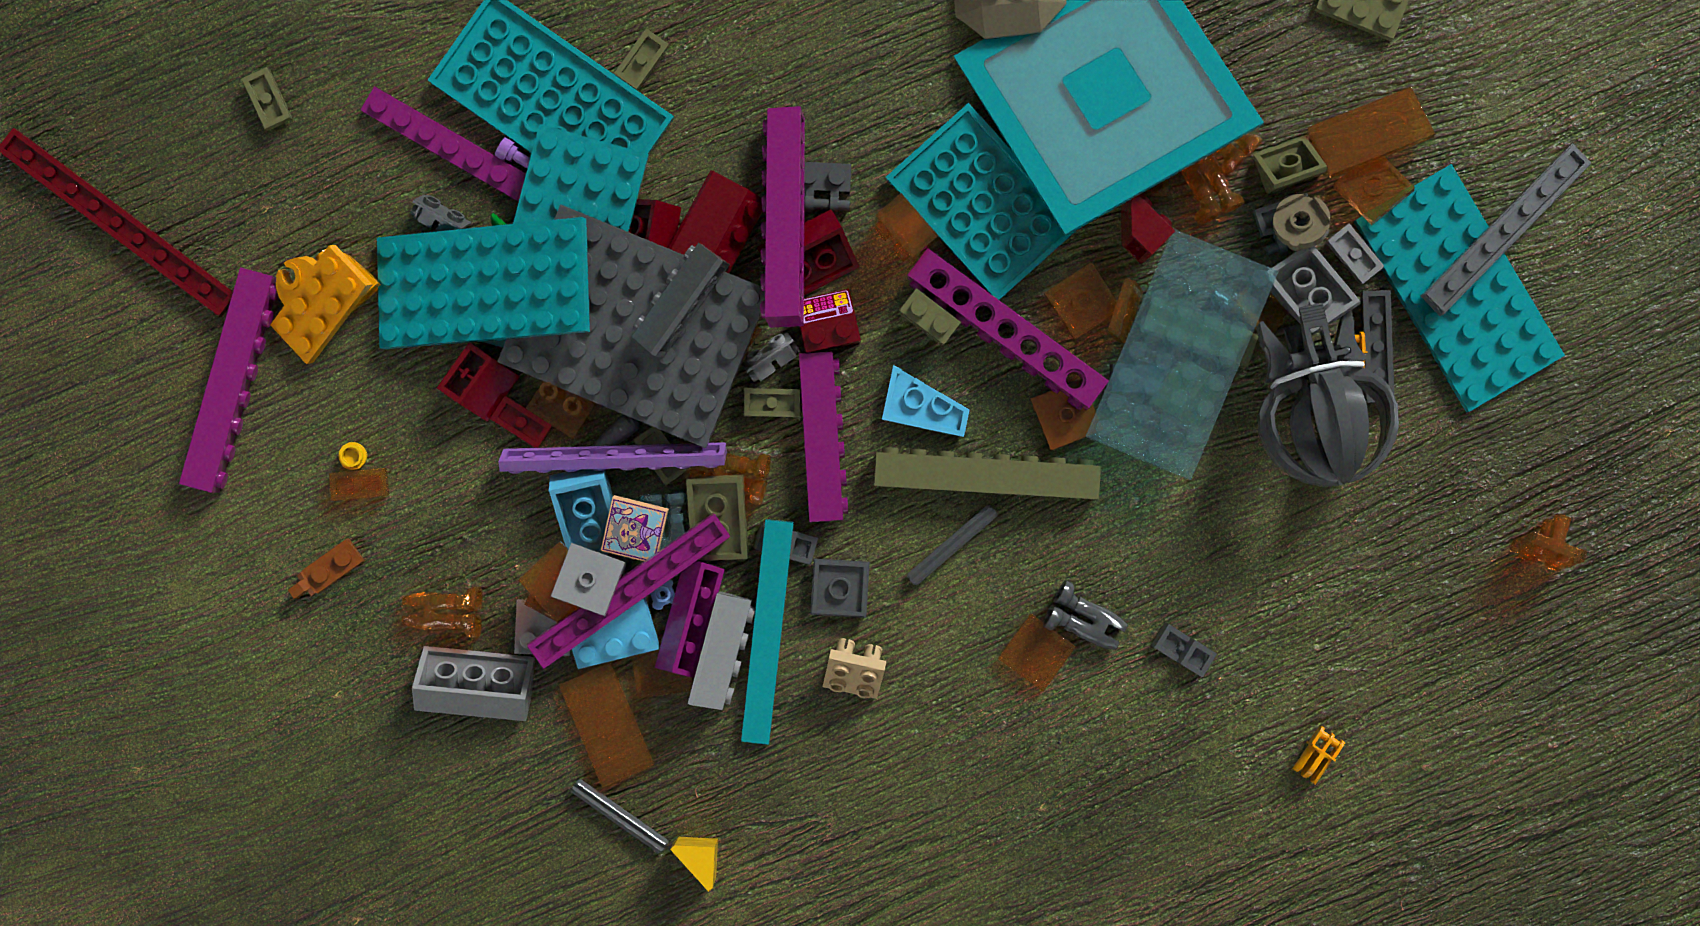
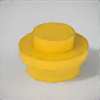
M349 442L341 447L338 457L344 468L357 470L366 463L367 452L361 444Z

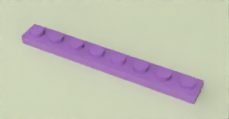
M726 442L709 443L707 448L694 443L503 449L498 463L500 472L508 471L512 474H518L523 471L547 473L551 470L575 472L580 469L604 471L611 468H620L621 470L646 467L652 470L663 467L686 469L691 466L715 468L719 465H725L727 448Z

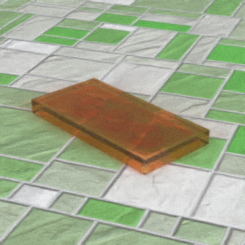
M1412 87L1322 121L1307 129L1317 153L1327 165V173L1330 178L1434 138L1435 135Z
M611 662L559 684L602 788L655 765Z

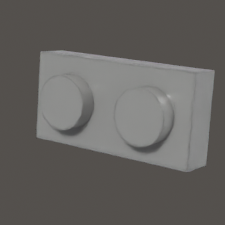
M1350 223L1326 241V244L1360 285L1384 267Z

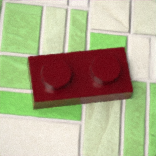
M504 396L490 418L535 448H540L553 428L552 424L507 396Z

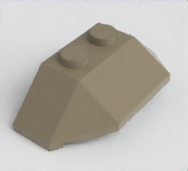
M954 0L956 18L964 22L984 39L1041 33L1067 5L1066 0Z

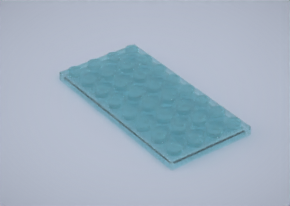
M1175 230L1166 244L1086 434V438L1191 480L1279 271Z

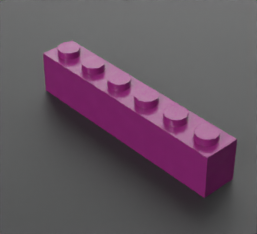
M833 352L799 354L809 522L843 520V514H848L847 497L842 498L841 486H847L846 469L840 470L839 460L840 458H845L844 442H838V431L843 430L842 414H837L836 403H841V387L835 386L834 375H840L839 358H833Z

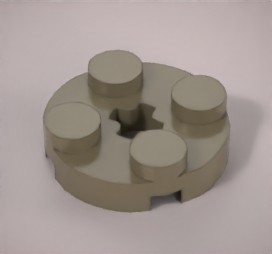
M1295 194L1285 198L1278 204L1273 217V230L1276 237L1283 244L1287 245L1290 250L1299 251L1314 247L1329 234L1330 212L1326 204L1319 198ZM1297 217L1309 220L1305 226L1296 225Z

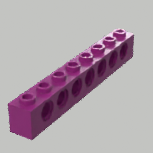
M926 249L907 276L911 281L909 284L914 290L917 288L922 293H928L933 297L932 300L944 310L948 308L956 314L955 318L961 322L960 324L968 327L969 324L978 330L976 335L986 343L990 344L993 341L1001 347L999 352L1010 360L1016 358L1022 362L1023 366L1021 368L1033 377L1037 374L1046 380L1044 383L1046 387L1056 394L1059 391L1063 392L1069 397L1067 402L1076 409L1081 410L1083 407L1088 410L1109 382L1108 379L930 249ZM935 276H942L946 279L947 283L943 288L936 289L930 284L931 279ZM958 292H964L968 295L969 301L965 305H957L953 301V296ZM985 308L989 310L992 316L990 320L986 322L979 321L975 316L979 309ZM1002 325H1009L1013 328L1014 335L1008 339L1002 338L998 334V329ZM1026 341L1033 342L1036 346V352L1032 355H1025L1021 351V344ZM1047 358L1056 359L1059 363V369L1054 372L1047 371L1043 366L1044 360ZM1071 374L1078 375L1081 378V386L1076 389L1070 388L1066 383V377Z

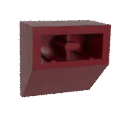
M1143 194L1132 198L1121 206V245L1140 264H1143L1175 232L1172 228V222L1165 215H1159L1152 208L1151 201Z
M469 342L437 389L464 408L489 422L504 396L509 394L520 376L499 363L498 360L481 348Z

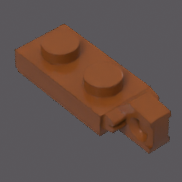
M347 538L303 569L297 575L300 581L288 589L294 599L300 598L307 592L310 596H314L323 592L365 560L351 540Z

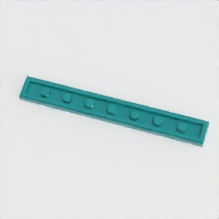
M765 520L741 742L767 745L770 742L794 522Z

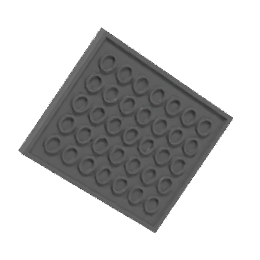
M560 204L554 220L576 217L586 218L590 332L506 339L498 362L707 448L761 316L760 303L765 301V291H762L761 286L724 272L664 357H655L632 337L635 333L633 326L642 315L646 317L652 309L649 306L651 300L658 292L663 293L669 285L666 283L668 276L675 268L679 270L685 262L682 259L684 255Z

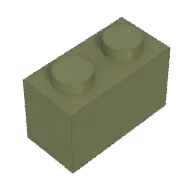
M917 288L898 313L942 347L961 323Z

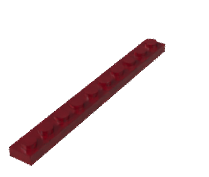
M12 128L0 144L1 154L216 315L223 317L229 308L233 290L18 129Z

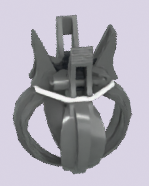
M1323 303L1299 307L1301 324L1283 328L1289 352L1263 321L1260 322L1256 330L1257 336H1259V345L1267 360L1265 383H1272L1270 386L1272 391L1261 403L1257 414L1258 435L1267 455L1276 466L1290 477L1306 484L1323 487L1351 483L1362 479L1374 471L1389 455L1396 440L1399 427L1398 403L1390 386L1380 376L1363 368L1365 365L1363 361L1367 357L1360 350L1355 339L1352 311L1340 317L1334 344H1332ZM1320 327L1322 345L1314 344L1310 329ZM1304 346L1303 349L1298 351L1297 347ZM1363 389L1376 403L1381 430L1378 447L1370 463L1361 472L1355 474L1364 460L1369 438V418L1367 403L1361 390ZM1298 394V397L1292 405L1290 416L1291 435L1297 453L1309 471L1290 455L1282 444L1275 425L1274 414L1278 404ZM1312 409L1314 411L1315 420L1321 438L1320 440H1316L1310 415V410Z

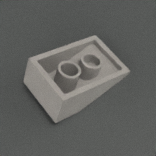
M1315 246L1295 252L1264 273L1270 292L1300 324L1299 307L1323 303L1329 325L1361 304V301ZM1320 327L1310 329L1311 334L1314 335L1319 332Z

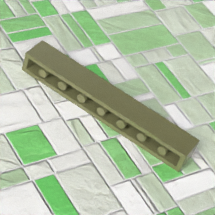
M882 447V452H876L874 486L1099 500L1101 466L1094 465V460L1077 459V464H1066V458L1049 457V463L1038 462V457L1021 456V461L1010 460V455L994 454L993 459H982V453L966 452L964 458L954 457L955 452L938 451V456L926 455L927 450L910 449V454H899V448Z

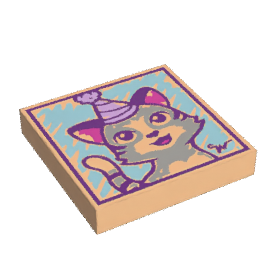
M614 495L611 501L601 551L641 561L647 560L660 550L669 509Z

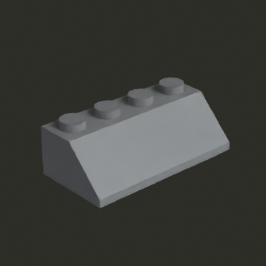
M721 591L717 593L689 696V705L723 710L725 704L730 705L734 688H730L732 676L738 677L742 662L737 660L739 649L745 650L749 634L744 633L747 622L752 623L756 607L751 606L752 599Z
M424 646L412 686L414 710L526 721L532 695L535 657Z

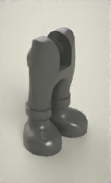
M1065 580L1056 592L1053 602L1072 609L1073 612L1090 619L1092 623H1087L1051 605L1045 615L1043 627L1048 630H1054L1057 626H1064L1065 630L1073 632L1096 646L1117 650L1120 642L1104 633L1108 625L1125 633L1128 624L1112 611L1086 601V599L1080 596L1077 598L1074 595L1075 588L1073 583Z

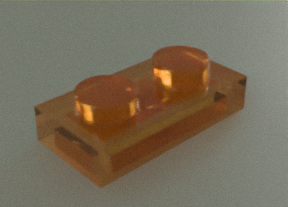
M387 468L329 473L331 501L389 496Z

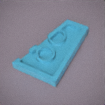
M893 365L882 420L964 437L969 409Z
M646 598L640 600L572 649L578 669L659 649L660 644Z

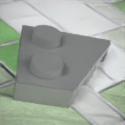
M517 599L514 654H532L527 644L558 623L559 620L543 610L530 605L525 600ZM572 649L563 656H571Z

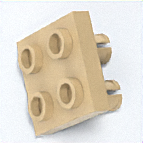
M839 639L837 641V649H831L823 687L829 688L834 692H847L856 694L861 698L877 699L886 666V661L880 660L882 648L876 645L874 655H872L873 644H868L864 648V656L853 654L855 648L854 641L849 639L845 649L846 639Z

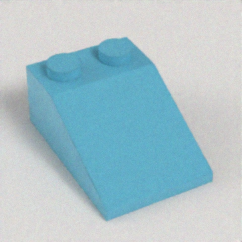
M580 469L575 472L549 475V493L567 553L571 543L604 555L609 554L608 552L601 551L613 497L606 470Z

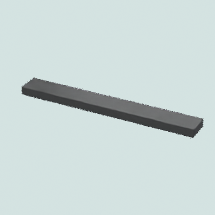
M1573 143L1568 145L1421 295L1427 304L1439 316L1444 315L1591 164L1587 157Z

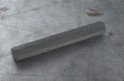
M986 505L907 574V578L915 586L920 584L998 515L992 506Z
M579 779L576 781L571 789L574 795L657 853H661L668 844L666 838L583 780Z

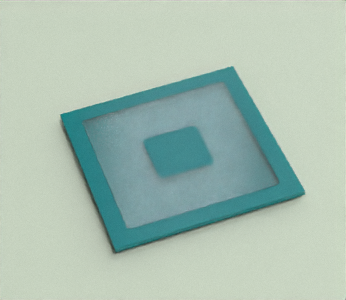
M1066 0L1067 5L1041 33L983 39L954 55L955 61L1065 236L1264 125V121L1182 0Z

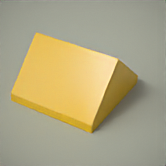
M678 837L670 850L709 892L716 880L718 839Z

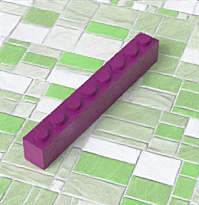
M801 106L767 108V119H763L764 136H767V144L762 147L764 162L767 161V170L762 171L763 187H766V196H762L763 213H766V222H762L761 232L763 239H766V248L761 249L762 265H765V274H761V289L765 291V301L760 303L761 317L766 319L770 328L804 326L805 117Z
M241 267L239 269L179 481L181 485L210 493H220V490L227 483L228 473H226L228 462H231L235 455L236 448L233 444L236 435H239L242 430L243 419H241L243 408H247L250 402L251 393L248 392L251 381L256 379L258 373V365H256L258 355L263 353L266 345V339L263 337L266 327H270L273 320V311H271L273 302L279 298L276 289V277Z

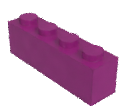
M696 561L681 571L655 668L695 678L714 602L719 592L725 569Z

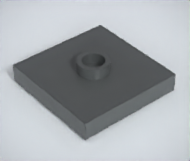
M814 558L810 615L866 618L870 562Z

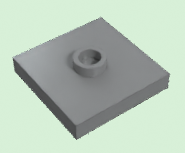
M571 543L551 597L606 616L626 563Z

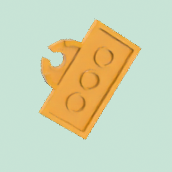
M336 245L328 246L318 261L309 256L285 261V266L291 268L295 273L294 282L291 280L289 272L285 269L278 270L276 274V289L284 307L270 326L306 364L314 363L373 285Z

